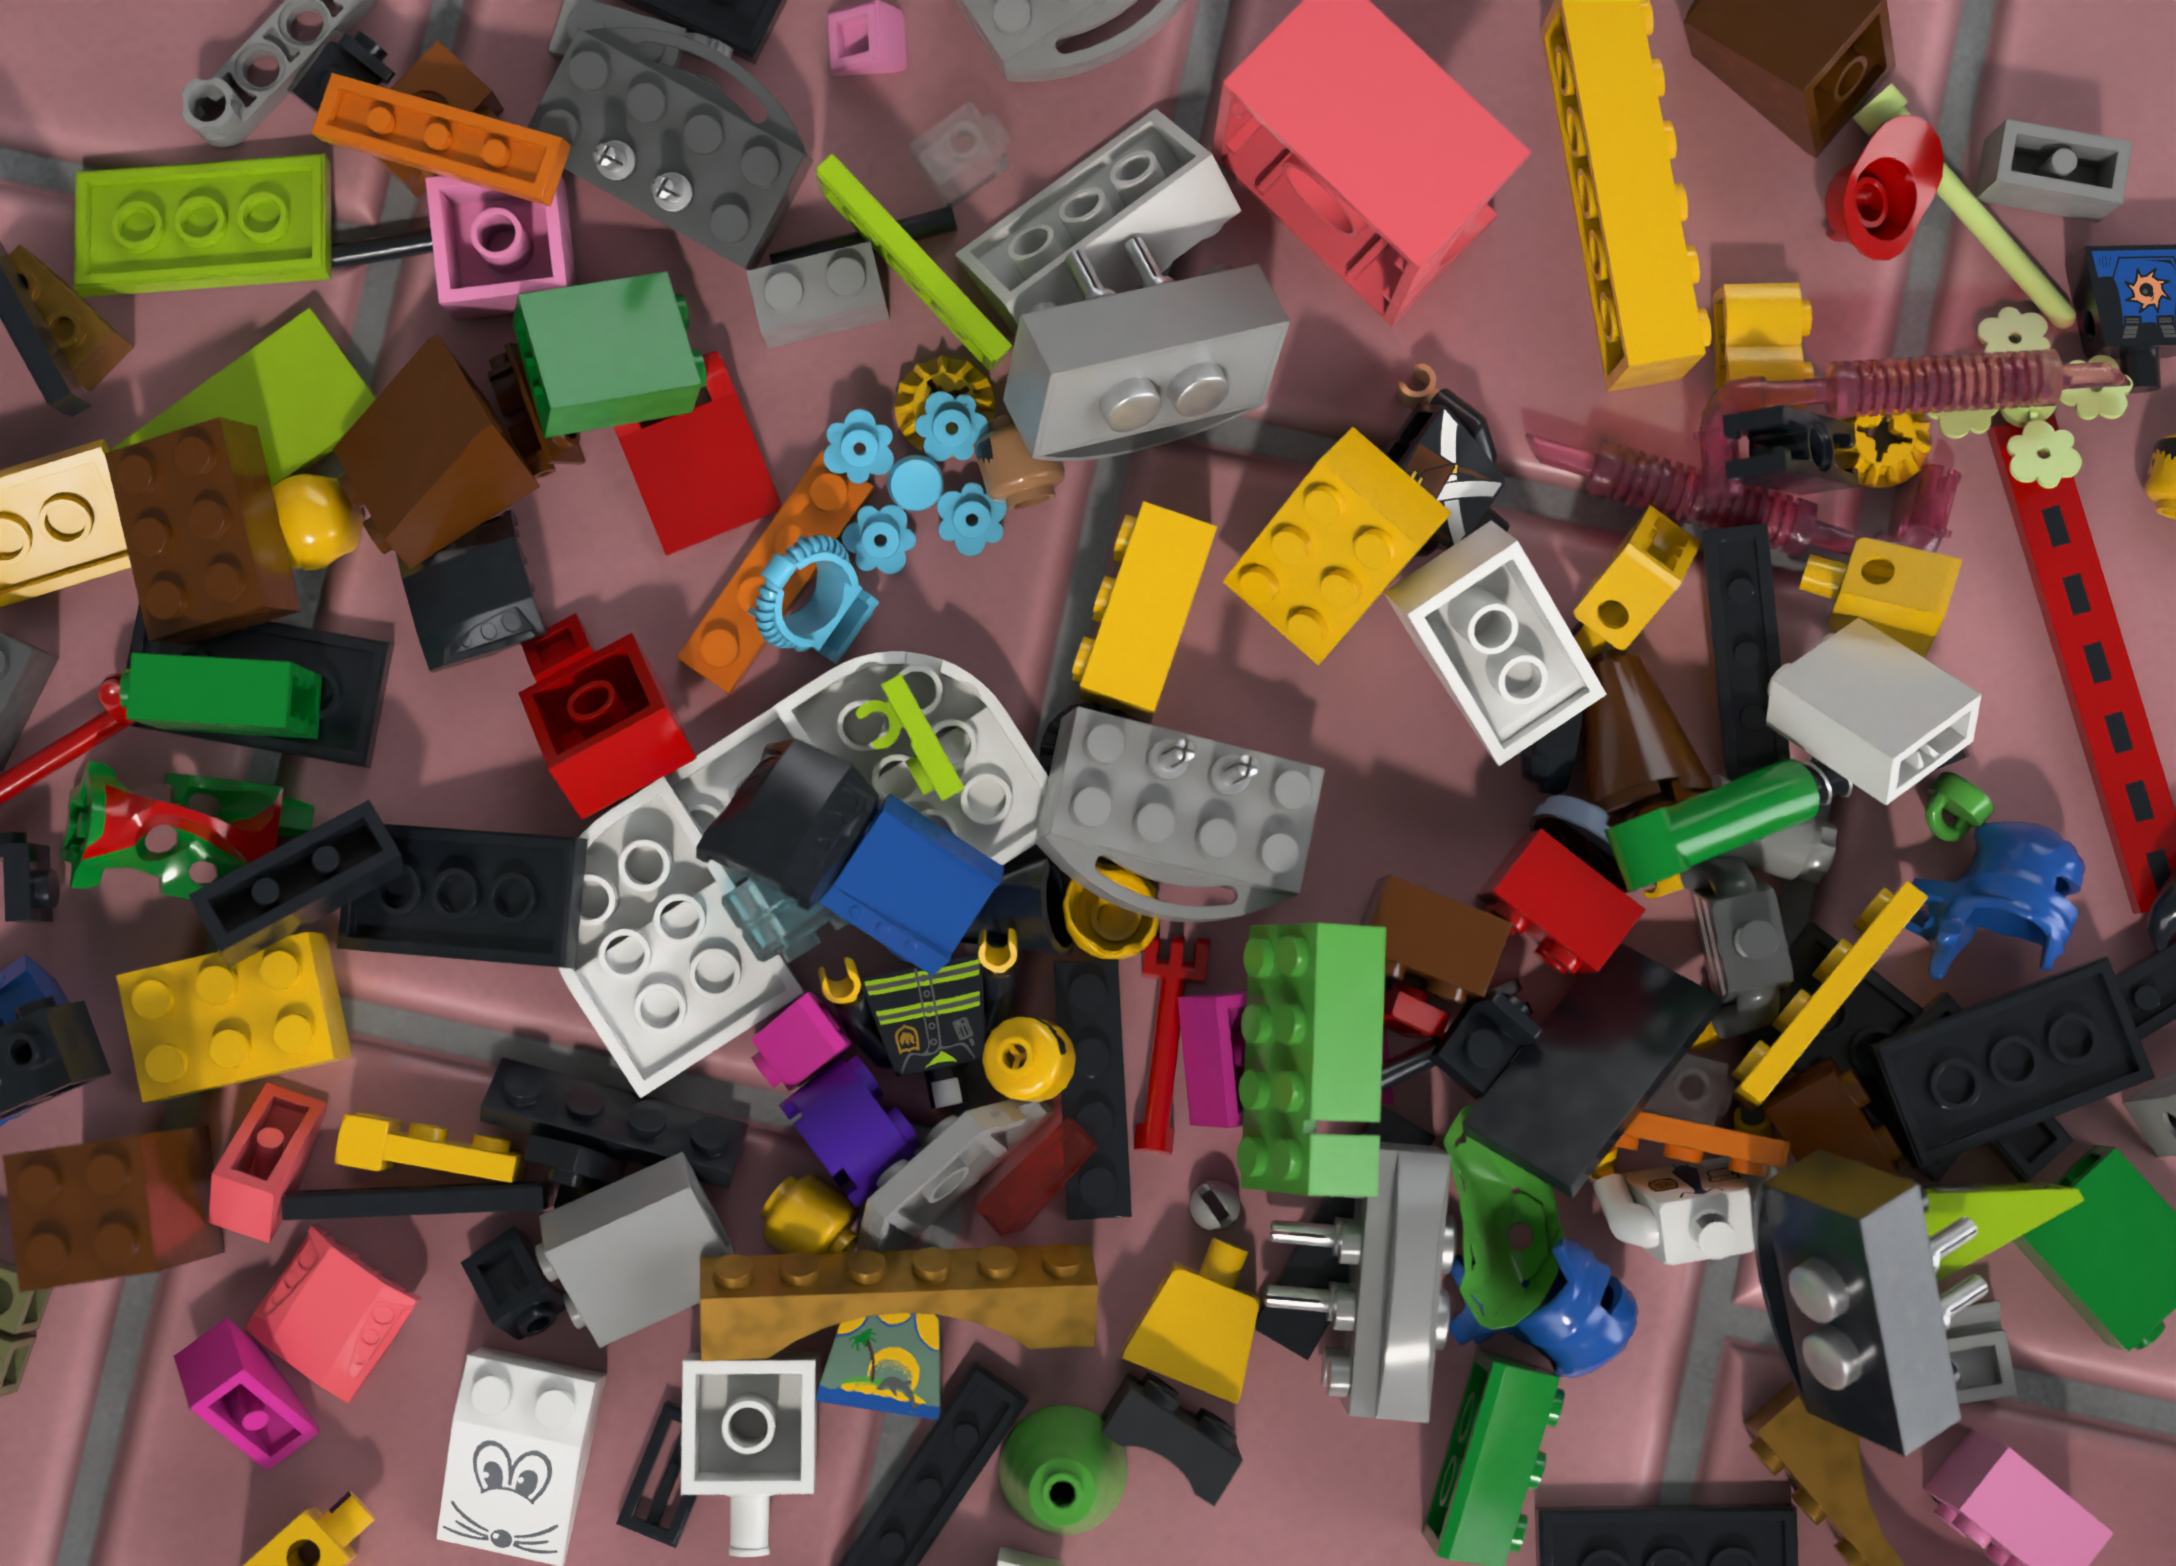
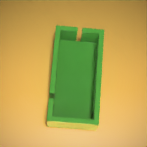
M1329 923L1249 925V941L1244 950V967L1248 974L1247 1006L1244 1009L1241 1020L1242 1034L1246 1041L1245 1071L1239 1084V1097L1243 1105L1242 1139L1237 1149V1164L1241 1172L1240 1188L1307 1196L1378 1197L1380 1136L1317 1134V1120L1380 1122L1386 927Z

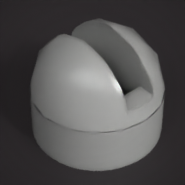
M1208 1179L1198 1184L1192 1191L1189 1199V1210L1192 1218L1201 1228L1216 1232L1225 1230L1235 1223L1240 1214L1241 1202L1237 1191L1229 1183L1220 1179ZM1209 1190L1214 1192L1229 1213V1216L1220 1223L1210 1206L1201 1198Z

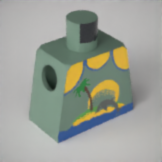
M896 1313L862 1317L840 1323L817 1390L816 1401L939 1420L943 1404L941 1315Z

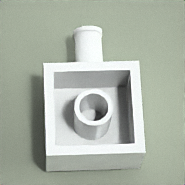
M779 1351L768 1359L701 1361V1352H688L683 1359L681 1495H725L730 1497V1546L728 1547V1554L731 1556L758 1557L770 1554V1545H768L769 1496L775 1494H814L817 1460V1351Z

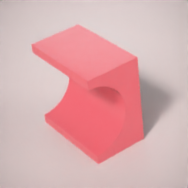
M1303 0L1223 82L1212 154L1216 162L1391 327L1495 221L1498 214L1487 202L1528 159L1531 153L1369 0Z

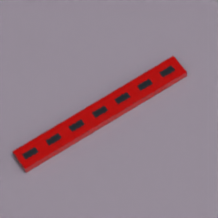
M2053 412L2046 422L2053 427L2054 431H2057L2059 427ZM2010 423L1998 425L1989 429L1987 434L2133 914L2150 911L2155 896L2170 875L2176 870V810L2074 476L2069 478L2061 477L2059 484L2051 489L2043 488L2038 484L2037 480L2029 483L2016 480L2009 470L2013 457L2007 452V443L2011 437L2022 435L2024 428L2016 427Z

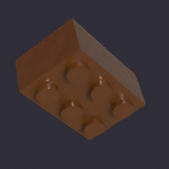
M217 417L105 453L148 641L190 645L301 611L257 426Z

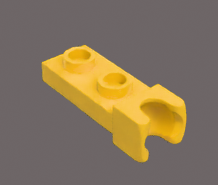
M356 1112L355 1114L345 1113L343 1115L336 1146L335 1164L382 1171L393 1168L394 1163L398 1162L510 1183L523 1179L527 1161L524 1160L525 1153L510 1151L511 1139L485 1134H473L472 1144L447 1140L449 1129L441 1126L410 1122L409 1131L402 1132V1119L364 1112Z

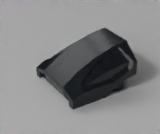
M507 510L502 515L485 521L411 569L396 553L418 639L428 669L432 673L489 657L511 647L550 634L547 623L542 619L543 614L534 598L533 592L536 590L528 577L525 566L528 562L527 558L523 555L522 547L517 538L520 537V534L515 527L519 525L516 514L512 510Z
M795 738L767 744L758 765L737 790L728 806L704 832L696 847V858L705 863L713 860L796 899L798 907L809 911L835 881L860 837L878 811L879 795L853 764Z

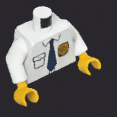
M1764 1105V1122L1755 1126L1742 1122L1740 1108L1735 1110V1131L1774 1139V1126L1764 1109ZM1613 1146L1589 1177L1597 1179L1593 1188L1613 1235L1622 1242L1644 1248L1663 1264L1676 1265L1707 1259L1720 1260L1731 1255L1754 1251L1753 1218L1758 1190L1761 1183L1778 1174L1777 1167L1770 1166L1768 1178L1730 1171L1728 1170L1730 1157L1725 1156L1703 1160L1702 1164L1689 1162L1617 1174L1615 1173L1618 1147Z

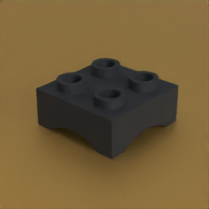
M1146 1372L1142 1380L1127 1373L1101 1415V1420L1105 1421L1101 1433L1120 1446L1144 1448L1166 1458L1184 1474L1190 1482L1195 1495L1215 1507L1243 1462L1235 1442L1237 1437L1232 1433L1234 1428L1205 1408L1201 1407L1196 1416L1179 1406L1181 1400L1177 1398L1179 1392L1151 1373Z

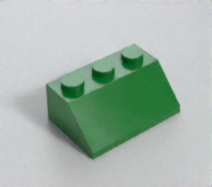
M1479 1347L1476 1348L1422 1530V1535L1436 1556L1454 1561L1489 1566H1505L1509 1551L1513 1553L1519 1552L1528 1522L1527 1515L1521 1514L1528 1488L1532 1490L1538 1488L1545 1468L1546 1453L1539 1451L1546 1426L1553 1428L1556 1426L1564 1403L1565 1391L1557 1388L1560 1377L1553 1371Z

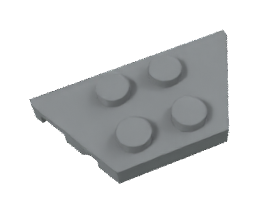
M1010 1099L966 1110L959 1118L953 1115L941 1121L928 1134L926 1138L928 1145L909 1162L906 1159L898 1161L878 1179L877 1186L879 1189L866 1202L855 1251L864 1249L897 1251L906 1248L1051 1118L1055 1112L1045 1101L1037 1103Z

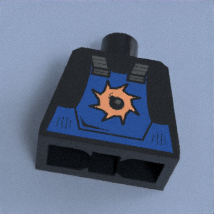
M2176 244L2085 246L2065 261L2067 280L2073 307L2076 311V321L2084 355L2088 359L2097 355H2106L2113 359H2120V374L2129 376L2133 382L2130 393H2146L2161 389L2160 358L2176 356Z

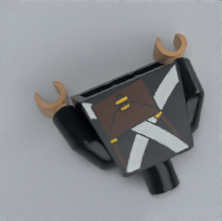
M1426 364L1415 365L1413 367V375L1418 380L1424 382L1427 388L1423 391H1412L1405 383L1398 381L1397 394L1399 400L1404 406L1414 410L1383 453L1452 512L1415 555V557H1426L1436 549L1446 551L1491 520L1507 533L1509 523L1490 508V505L1505 486V476L1496 466L1498 455L1486 417L1450 389L1444 388L1439 390L1436 388V375L1430 366Z

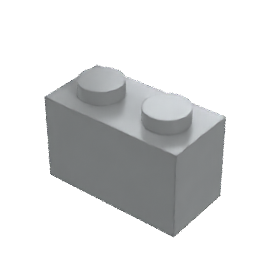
M2006 119L1984 140L1975 197L1980 202L2098 223L2123 204L2133 141Z
M871 241L746 271L760 332L768 349L890 320Z

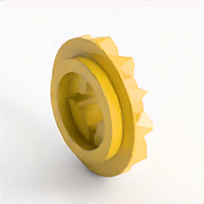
M941 355L936 359L917 363L905 379L899 383L894 406L898 426L907 441L923 453H925L923 448L925 437L920 436L916 432L915 421L920 415L926 414L925 402L928 396L932 394L930 388L932 385L938 391H945L952 396L956 393L960 395L967 391L966 394L975 400V412L982 414L987 419L988 424L995 418L996 405L987 377L968 360L961 361ZM949 422L945 427L948 433H953L957 429L953 422Z
M1894 387L1885 389L1866 388L1848 398L1833 416L1834 419L1855 424L1856 444L1851 449L1844 450L1840 449L1839 444L1834 445V461L1840 469H1858V482L1867 487L1888 488L1905 482L1920 471V467L1932 448L1929 444L1931 421L1924 418L1917 406V399L1907 398L1896 392ZM1887 414L1886 422L1889 423L1888 433L1897 436V440L1904 442L1888 445L1884 448L1882 454L1878 456L1877 461H1875L1877 456L1875 440L1871 437H1866V433L1859 431L1874 429Z

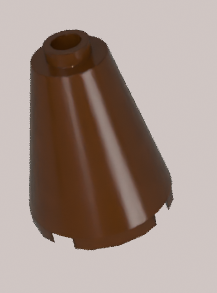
M1617 648L1606 650L1591 658V668L1607 695L1583 710L1585 801L1606 811V814L1611 816L1606 825L1613 827L1622 823L1621 819H1633L1714 789L1710 776L1644 658L1639 655H1629L1627 649L1623 651Z

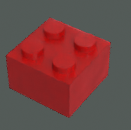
M632 632L518 692L547 768L581 820L603 808L616 804L620 799L662 777L674 773L680 767L697 759L663 682Z
M1543 829L1523 835L1476 895L1488 904L1484 912L1513 923L1509 935L1513 936L1516 932L1520 934L1525 933L1539 945L1533 953L1561 975H1565L1567 971L1573 975L1575 973L1599 972L1646 910Z

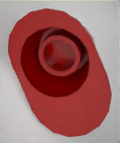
M1897 115L1883 122L1870 137L1858 159L1837 171L1829 182L1825 195V213L1829 222L1826 229V236L1834 242H1847L1855 246L1859 253L1873 261H1888L1904 251L1917 225L1935 197L1943 176L1944 154L1941 141L1930 123L1916 115Z

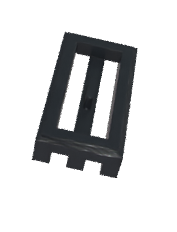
M667 1400L616 1524L676 1548L698 1495H683L670 1528L667 1529L659 1525L681 1471L682 1432L647 1519L635 1516L673 1420L682 1424V1407Z

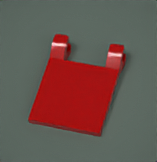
M717 351L702 355L706 368V387L712 401L695 407L693 413L672 416L645 428H642L640 422L613 426L666 556L777 513L782 507L724 359Z

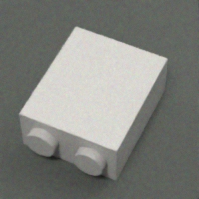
M1858 617L1837 633L1827 634L1814 649L1794 663H1787L1775 672L1767 689L1769 700L1766 726L1883 804L1888 805L1973 742L1982 694Z

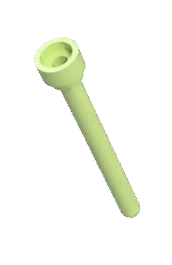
M1891 83L1860 110L1853 119L1870 136L1883 122L1897 115L1911 114L1904 107L1908 103L1907 99ZM1944 162L1943 176L1936 193L2055 327L2066 329L2072 326L2076 320L2075 309Z

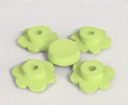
M2005 307L2000 310L1997 318L1990 317L1980 322L1977 328V338L1986 346L1984 357L1989 363L2000 364L2003 362L2009 371L2018 375H2014L2006 380L1999 394L1991 388L1982 387V380L1975 374H1965L1960 380L1953 375H1941L1932 383L1931 395L1933 398L1928 400L1925 411L1930 418L1939 420V429L1945 436L1958 439L1967 435L1969 431L1976 434L1988 431L1991 425V416L1995 415L2000 408V412L2005 420L2016 427L2024 428L2022 435L2011 437L2007 443V452L2013 457L2009 465L2011 475L2016 480L2024 483L2037 480L2038 484L2043 488L2051 489L2059 484L2061 477H2073L2082 466L2080 454L2072 448L2075 442L2072 433L2067 430L2054 431L2053 427L2046 422L2056 409L2057 397L2063 404L2075 406L2076 414L2081 419L2092 420L2098 414L2107 419H2116L2121 417L2127 409L2128 400L2126 395L2130 393L2133 382L2129 376L2118 374L2119 366L2113 358L2106 355H2097L2091 358L2088 363L2082 360L2070 362L2066 369L2067 377L2059 382L2055 391L2046 379L2035 374L2026 373L2033 368L2036 359L2046 357L2050 351V342L2045 338L2048 330L2047 321L2037 313L2030 312L2021 315L2017 309Z

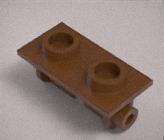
M516 343L505 344L506 353L494 356L489 360L492 370L488 372L487 376L503 416L511 417L524 411L526 419L509 427L508 431L534 477L538 479L556 471L554 464L581 465L586 463L579 446L580 432L544 438L518 346Z

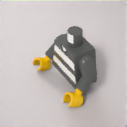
M1734 856L1713 857L1691 866V869L1657 882L1656 887L1643 890V895L1649 899L1674 893L1684 888L1690 890L1711 991L1721 996L1720 1011L1688 1052L1714 1049L1718 1046L1721 1038H1731L1771 1024L1779 1014L1781 994L1794 981L1774 888L1753 877L1746 862Z

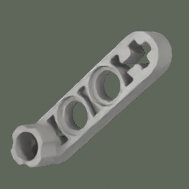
M285 0L209 80H201L196 77L186 84L180 93L184 103L181 116L205 142L213 147L226 149L237 146L290 93L287 89L331 31L347 34L375 5L377 0H330L340 10L335 17L321 0ZM315 12L321 15L323 19V28L319 36L308 42H300L293 39L291 25L294 19L301 13ZM265 56L278 60L280 71L275 82L265 87H256L249 83L247 74L253 61ZM235 82L248 97L255 100L249 107L231 88ZM217 105L224 112L219 118L212 120L208 113L211 108Z

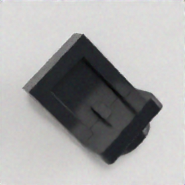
M0 832V861H3L5 922H52V907L58 905L60 884L56 871L51 869L50 846L27 843V832Z

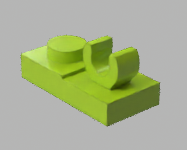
M899 674L881 684L889 701L871 700L862 704L855 712L859 720L873 712H881L888 717L890 722L889 731L883 737L877 738L872 742L874 748L884 749L891 746L898 739L901 728L904 727L912 740L910 745L916 756L908 759L905 763L923 795L936 790L940 799L944 801L965 789L902 675Z

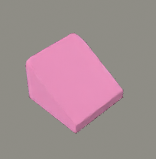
M875 0L827 13L831 75L850 76L895 73L907 69L905 19L901 9L880 0Z

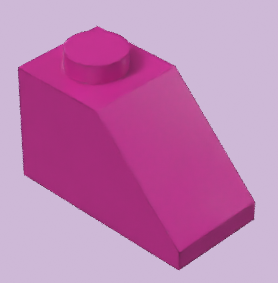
M807 992L751 1039L759 1050L751 1059L773 1088L783 1082L786 1088L792 1091L853 1047L855 1043L847 1035L844 1026L821 995L816 992Z
M228 1318L222 1320L173 1356L189 1409L265 1470H270L320 1433L317 1423L266 1350Z

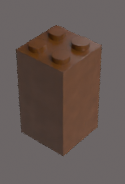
M209 1125L3 1155L19 1293L154 1273L225 1253L222 1227L208 1223L211 1173L214 1170Z

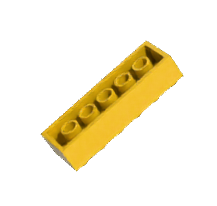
M1554 0L1541 27V35L1606 391L1610 392L1681 380L1706 354L1705 347L1711 344V325L1706 309H1697L1693 284L1699 282V260L1695 247L1693 245L1686 246L1682 222L1688 218L1687 195L1681 182L1674 183L1670 159H1675L1676 136L1672 122L1670 120L1663 121L1659 97H1663L1665 93L1664 71L1659 58L1651 59L1647 38L1648 35H1652L1654 27L1650 0Z

